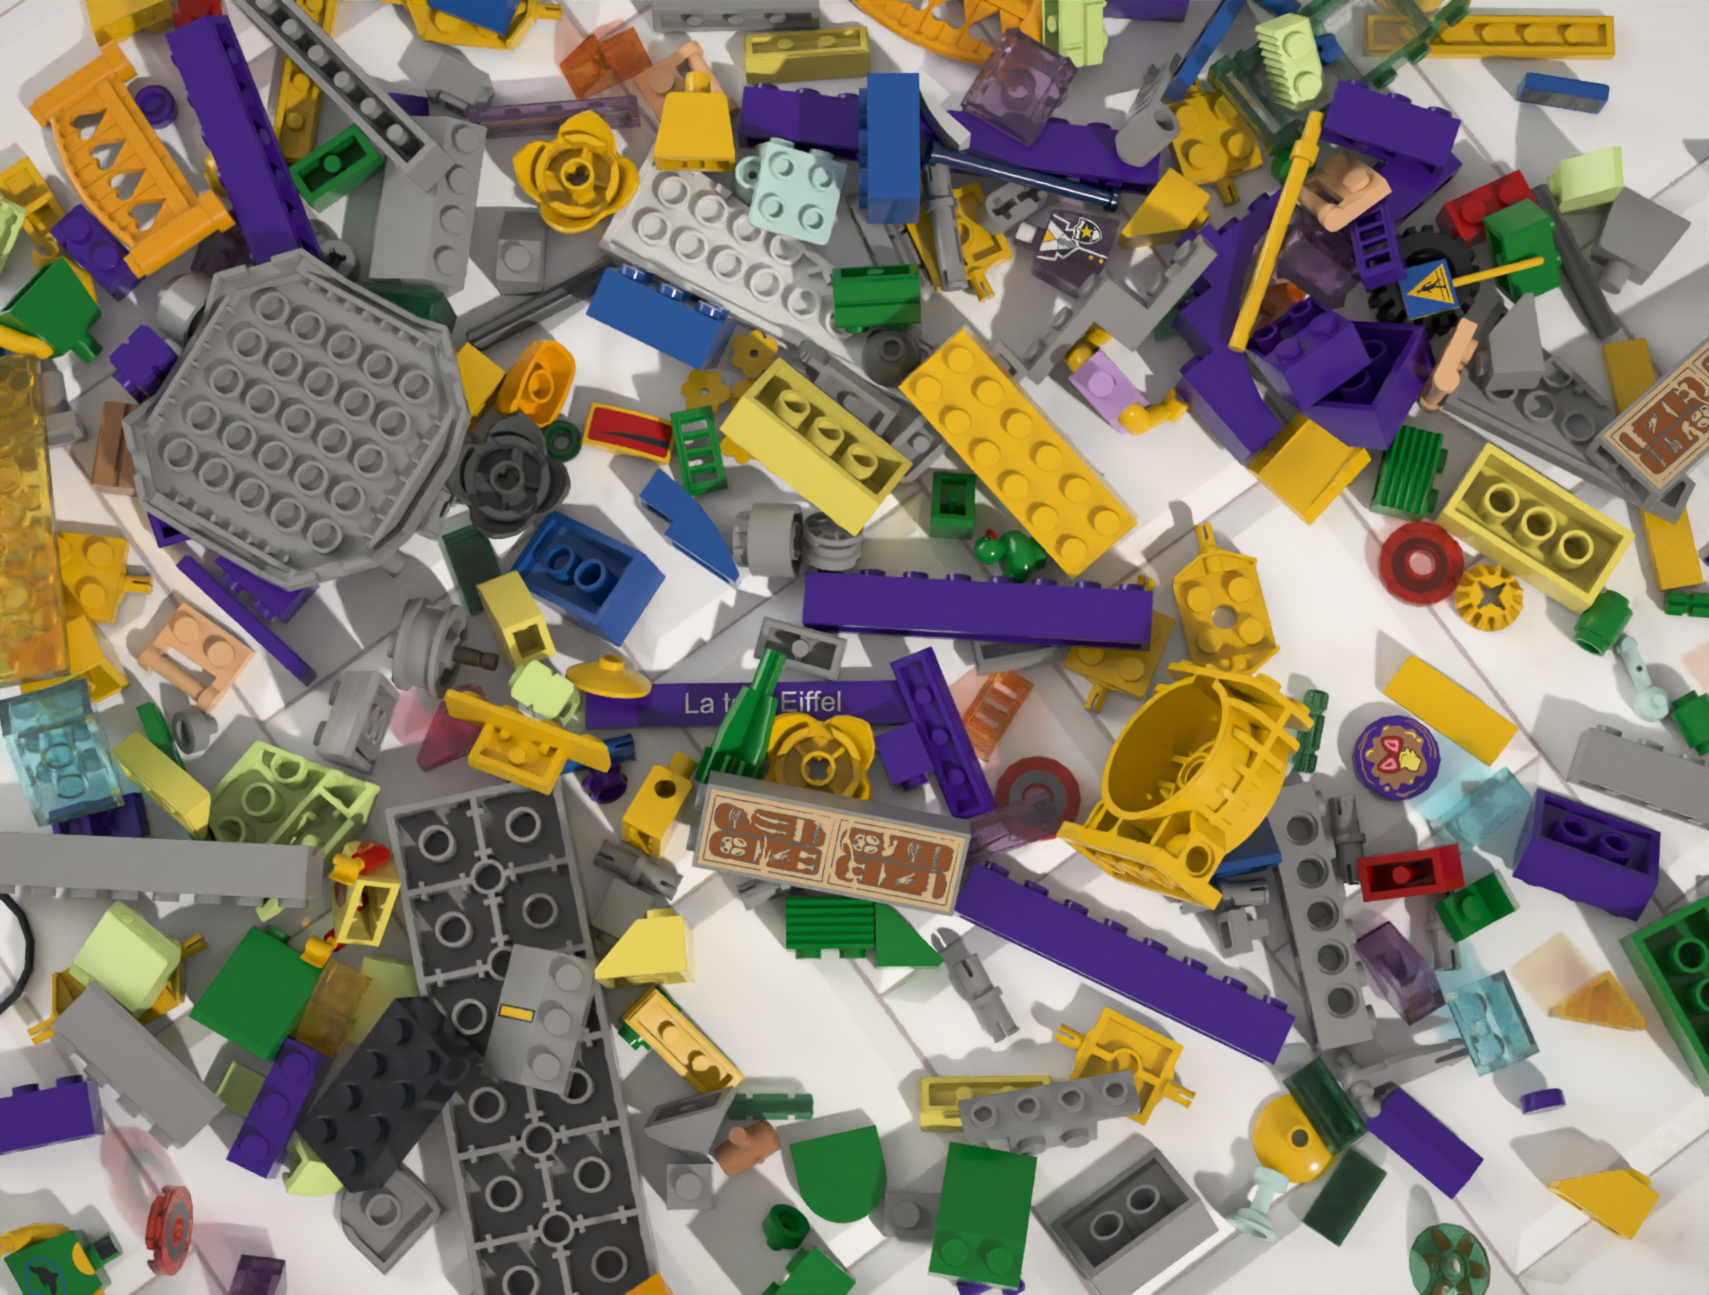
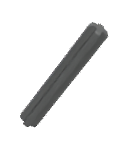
M1540 184L1530 189L1539 205L1538 207L1542 210H1548L1554 219L1556 231L1552 235L1554 246L1561 256V269L1596 337L1601 340L1617 333L1620 330V325L1548 186Z
M607 259L467 330L466 338L468 342L478 351L482 352L594 295L606 267H618L613 259Z

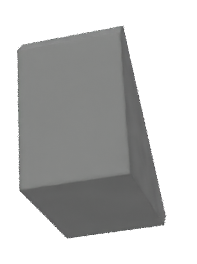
M734 1086L657 1105L643 1127L646 1136L704 1163L736 1095Z

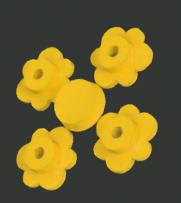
M758 330L751 331L748 336L737 335L734 337L731 348L735 354L731 358V363L735 368H742L743 375L749 379L736 383L730 393L729 388L722 383V375L719 372L712 371L708 374L706 370L693 369L688 376L689 382L681 386V394L687 398L685 402L686 409L712 405L714 415L719 410V404L726 403L729 397L734 409L741 397L756 382L754 379L758 378L762 371H766L774 363L773 357L778 352L776 341L772 338H763V334ZM754 352V353H756L758 356L755 357V358H752V357L750 356V354ZM706 390L709 394L704 396L701 392ZM723 433L725 437L720 442V450L723 455L727 457L735 456V461L740 465L748 463L750 458L757 460Z

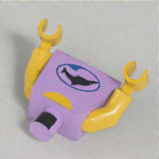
M1095 322L1087 328V331L1081 335L1065 354V362L1072 371L1068 376L1070 382L1121 435H1124L1126 432L1132 435H1141L1165 423L1167 420L1177 422L1189 408L1187 403H1181L1176 399L1178 393L1174 388L1170 389L1159 404L1152 405L1100 348L1101 345H1105L1110 341L1113 336Z

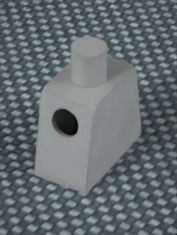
M1624 187L1603 213L1590 253L1592 261L1605 267L1597 281L1600 288L1608 293L1617 295L1620 294L1627 279L1635 284L1643 285L1688 230L1692 222Z

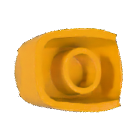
M534 340L520 353L519 359L509 369L496 399L499 416L504 417L510 413L520 411L528 416L539 428L551 425L562 410L574 379L576 364L573 355L555 340Z

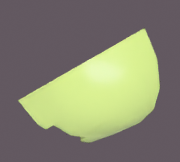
M294 1130L285 1149L292 1152L290 1173H282L286 1193L302 1196H325L344 1189V1185L297 1131Z

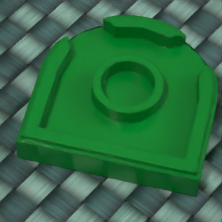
M876 1125L790 1144L801 1196L809 1209L817 1216L834 1223H850L866 1217L880 1203L885 1192L887 1177Z

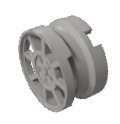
M823 511L811 514L804 520L803 536L805 538L802 541L801 548L803 560L815 568L828 571H842L855 567L856 560H861L862 547L860 543L863 540L864 526L854 537L844 528L838 526Z

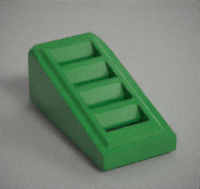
M712 405L669 413L685 491L690 496L728 489ZM706 420V429L682 433L681 425ZM705 437L710 439L711 445L685 449V441ZM713 454L714 462L689 466L687 458ZM716 470V479L692 483L691 475Z

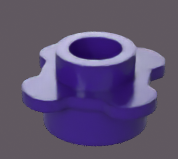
M618 762L611 763L608 772L594 769L583 779L582 786L584 789L590 790L588 793L590 800L596 801L598 804H609L618 800L626 792L628 778L626 774L620 773L622 767Z

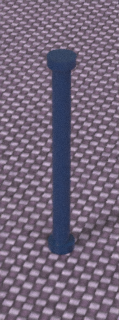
M930 140L925 150V165L934 167L938 163L1102 206L1104 212L1112 214L1116 212L1120 203L1121 191L1117 188L1110 187L1108 190L941 147V142L936 140Z

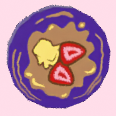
M1401 715L1382 717L1368 725L1355 741L1352 754L1354 773L1359 782L1376 798L1390 802L1412 800L1428 790L1438 775L1441 761L1438 743L1430 730L1417 720Z

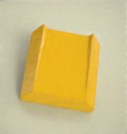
M85 0L98 47L107 44L113 39L117 44L126 42L132 33L141 29H145L152 34L165 32L171 27L173 22L172 10H176L174 0Z
M1299 411L1250 464L1247 470L1297 517L1310 526L1345 487L1357 477L1359 472L1371 461V458L1365 448L1348 447Z

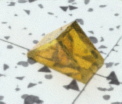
M1609 970L1597 973L1550 1007L1548 1017L1629 1032L1645 1031L1647 1024L1645 1018Z

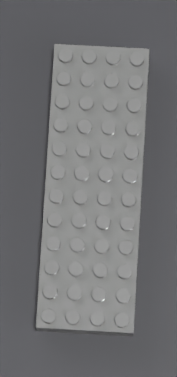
M559 775L550 795L514 782L386 808L385 815L394 862L401 882L399 889L419 995L427 996L482 1056L441 1110L476 1295H624L660 1272L604 986L597 981L568 1096L480 1075L514 944L560 952L599 963L563 779Z

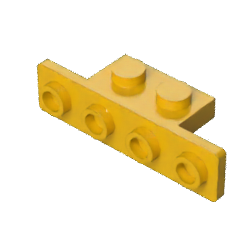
M448 689L444 695L447 710L451 717L483 728L467 757L470 767L550 795L568 759L602 772H608L611 766L608 747L593 735L582 734L580 736L564 730L561 725L552 720L543 719L538 721L525 716L513 706L502 705L500 707L486 702L481 696L471 691H463L461 693Z

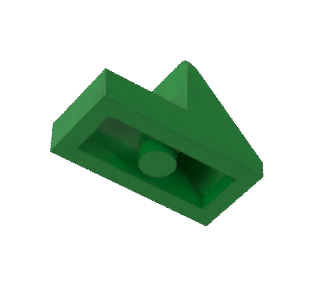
M1499 868L1433 905L1455 944L1493 922L1517 911L1521 907Z

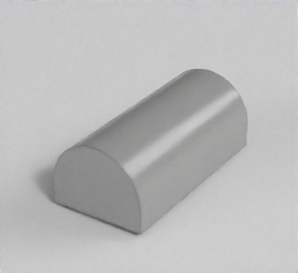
M764 616L753 658L760 660L764 649L768 648L787 655L784 667L837 681L848 639Z

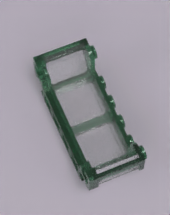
M1472 0L1311 1L1295 14L1302 15V17L1305 16L1306 18L1309 17L1313 36L1332 32L1344 54L1322 69L1330 98L1298 112L1273 103L1276 97L1271 95L1274 90L1269 87L1272 81L1267 79L1269 73L1265 71L1267 65L1263 63L1265 59L1261 55L1263 49L1258 47L1261 41L1255 43L1245 52L1241 48L1235 53L1233 59H1230L1227 54L1209 67L1207 81L1217 93L1221 92L1263 143L1265 146L1264 152L1268 157L1276 155L1280 151L1284 154L1293 148L1296 140H1300L1310 111H1318L1326 115L1339 80L1345 82L1350 79L1359 80L1370 85L1372 89L1376 87L1378 91L1386 88L1398 77L1399 74L1396 72L1408 62L1411 66H1414L1423 60L1432 50L1429 45L1449 26L1454 27L1471 12L1468 7Z

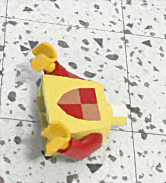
M353 840L345 844L342 854L337 853L334 856L332 863L336 865L328 875V878L333 880L331 897L334 928L324 935V940L312 935L307 941L305 951L300 956V959L315 967L322 968L332 951L338 952L348 944L379 947L401 885L390 848L374 840Z

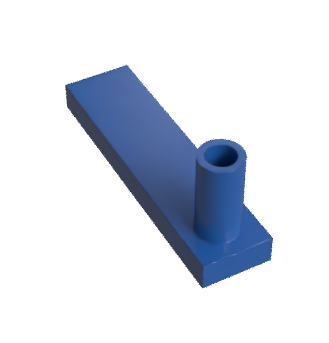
M1247 0L1220 1L1178 65L1164 93L1177 100L1191 87ZM1255 0L1276 17L1288 13L1296 14L1302 5L1297 0Z

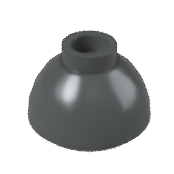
M883 329L876 332L868 339L862 351V366L865 373L873 382L884 387H899L902 380L921 364V353L915 339L907 332L896 329Z

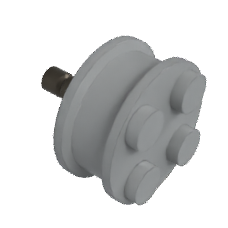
M421 596L415 599L409 598L406 601L399 632L392 633L387 646V657L393 659L391 679L395 687L404 691L409 690L412 686L428 689L430 695L438 699H443L447 690L452 688L461 664L496 671L499 655L490 652L483 653L481 650L465 647L467 614L463 606L453 604L448 609L432 606L428 598Z

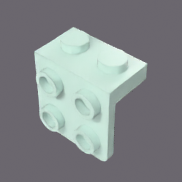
M770 138V142L756 145L753 156L759 157L762 161L748 214V223L754 228L816 245L828 243L848 164L834 161L833 154L822 150L810 149L809 153L794 149L795 143L779 138Z

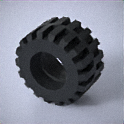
M1424 224L1420 232H1417L1416 227L1412 226L1406 228L1402 235L1397 233L1406 267L1422 265L1446 258L1451 279L1480 272L1479 265H1472L1473 260L1476 258L1472 248L1465 251L1462 246L1466 241L1460 236L1455 240L1448 237L1451 231L1442 227L1439 233L1433 232V225ZM1390 255L1375 260L1372 266L1391 260ZM1398 281L1368 291L1366 289V292L1371 293L1367 302L1370 309H1378V313L1375 316L1378 322L1383 323L1386 320L1388 323L1425 325L1428 338L1431 340L1436 333L1441 337L1447 334L1452 327L1455 328L1475 302L1474 298L1479 292L1481 283L1473 282L1454 287L1459 308L1410 321Z

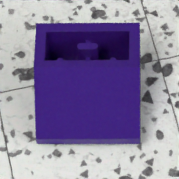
M1311 296L1293 304L1288 312L1271 324L1259 328L1254 333V336L1248 340L1245 348L1247 355L1280 397L1301 412L1372 363L1354 324Z

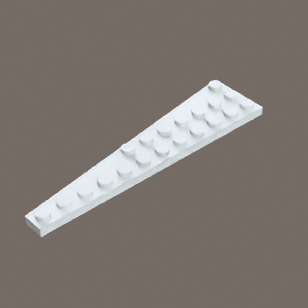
M655 141L638 172L640 186L637 193L624 208L615 213L598 244L599 251L629 266L633 263L653 272V278L666 284L673 282L692 292L691 297L698 301L706 303L707 300H710L729 309L730 313L728 316L796 350L801 341L807 339L813 341L818 346L824 348L830 358H835L883 394L919 411L898 387H884L873 382L863 369L862 351L866 342L876 332L887 329L886 326H869L867 332L859 334L847 333L844 331V328H835L832 268L836 267L816 252L805 248L804 244L798 239L752 227L748 223L750 207L733 196L732 192L720 183H715L700 171L656 170L654 160ZM913 325L911 329L905 331L917 342L921 353V363L941 346L935 338L926 332L923 333Z

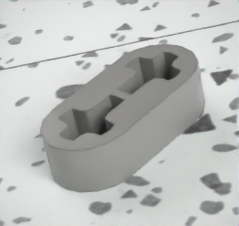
M1009 182L992 192L978 206L976 211L977 221L986 232L994 235L1003 234L1032 217L1046 203L1048 194L1045 191ZM1028 193L1031 198H1027L1022 202L1017 198L1020 194ZM1002 207L1007 211L1004 215L999 216L993 213V211H997Z

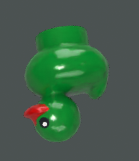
M988 529L985 536L980 537L975 542L973 549L976 559L985 565H992L999 561L1003 573L1002 576L1015 579V584L1027 582L1032 577L1034 571L1042 570L1046 565L1045 549L1034 537H1028L1019 530L1006 531L998 539L995 532Z

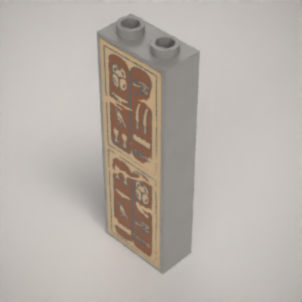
M1709 336L1599 432L1584 452L1646 513L1709 457Z
M710 770L708 784H698L694 809L702 810L700 825H690L686 850L694 852L691 867L953 917L971 837L970 820Z

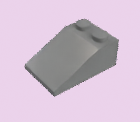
M345 671L342 681H335L328 704L332 705L327 722L322 720L318 725L313 744L318 746L315 753L322 759L372 775L401 695L382 673L376 671Z

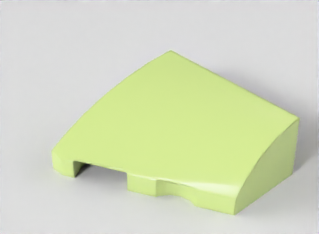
M383 953L363 958L345 1038L346 1042L360 1046L395 998L420 996L414 963Z

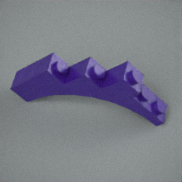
M1283 187L1271 196L1264 192L1257 197L1247 208L1250 213L1240 221L1234 216L1218 231L1210 223L1198 233L1192 228L1174 244L1178 250L1187 240L1193 242L1201 234L1213 244L1218 254L1190 286L1194 292L1188 295L1176 307L1180 313L1172 326L1197 355L1180 368L1179 372L1182 377L1174 389L1240 465L1270 442L1282 428L1262 400L1248 370L1244 353L1235 352L1229 349L1228 345L1239 316L1240 296L1246 268L1256 244L1270 227ZM1172 258L1171 261H1170V264H1171V265H1173V264L1175 263V261L1173 260V258Z

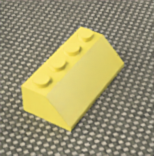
M673 908L648 910L647 919H637L595 968V979L608 990L696 982L692 929L683 915L677 916Z

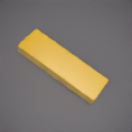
M1412 654L1404 660L1382 692V694L1488 767H1491L1519 729L1515 724Z

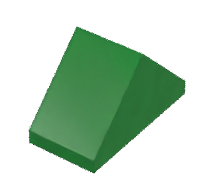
M933 472L929 537L960 540L972 539L975 518L976 474Z
M878 902L875 904L876 970L938 969L944 963L945 959L888 904Z

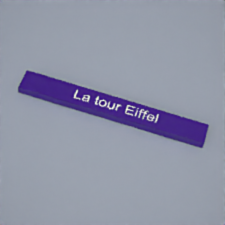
M897 680L777 682L772 697L778 699L775 716L784 713L800 712L810 715L817 721H826L834 716L850 715L868 722L870 726L905 725L913 721ZM752 682L652 684L651 692L648 695L631 699L611 698L586 692V729L718 728L742 686L750 688Z

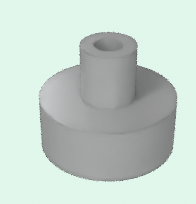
M196 708L175 713L172 718V732L175 742L185 754H192L207 749L210 743V735L218 731L216 719L212 716L205 718Z

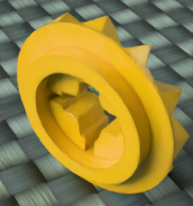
M1482 563L1468 570L1458 581L1454 594L1455 606L1460 617L1474 629L1484 632L1500 631L1510 626L1519 616L1524 607V589L1520 587L1516 580V574L1508 572L1500 564L1485 565ZM1501 586L1500 594L1496 598L1500 604L1498 607L1492 603L1480 609L1476 607L1481 603L1480 600L1484 596L1480 590L1482 587L1490 591Z

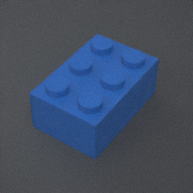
M867 73V88H859V128H867L859 129V169H867V171H859V210H867V224H918L920 209L919 73Z
M622 263L621 267H606L585 315L697 370L703 371L717 368L738 323L728 318L729 309L710 300H707L706 303L703 301L696 302L690 299L692 294L690 290L676 283L669 282L666 284L660 282L659 284L652 280L653 272L639 265L631 263L629 266Z

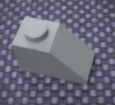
M505 212L498 238L496 283L501 295L536 296L544 292L548 225L543 221L540 213Z
M1525 293L1488 334L1480 350L1476 351L1475 371L1477 376H1482L1484 391L1534 389L1543 376L1545 366L1534 293Z

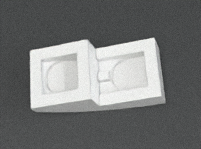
M919 66L914 73H919V100L922 114L937 138L946 148L965 153L970 147L971 133L947 112L950 109L951 93Z

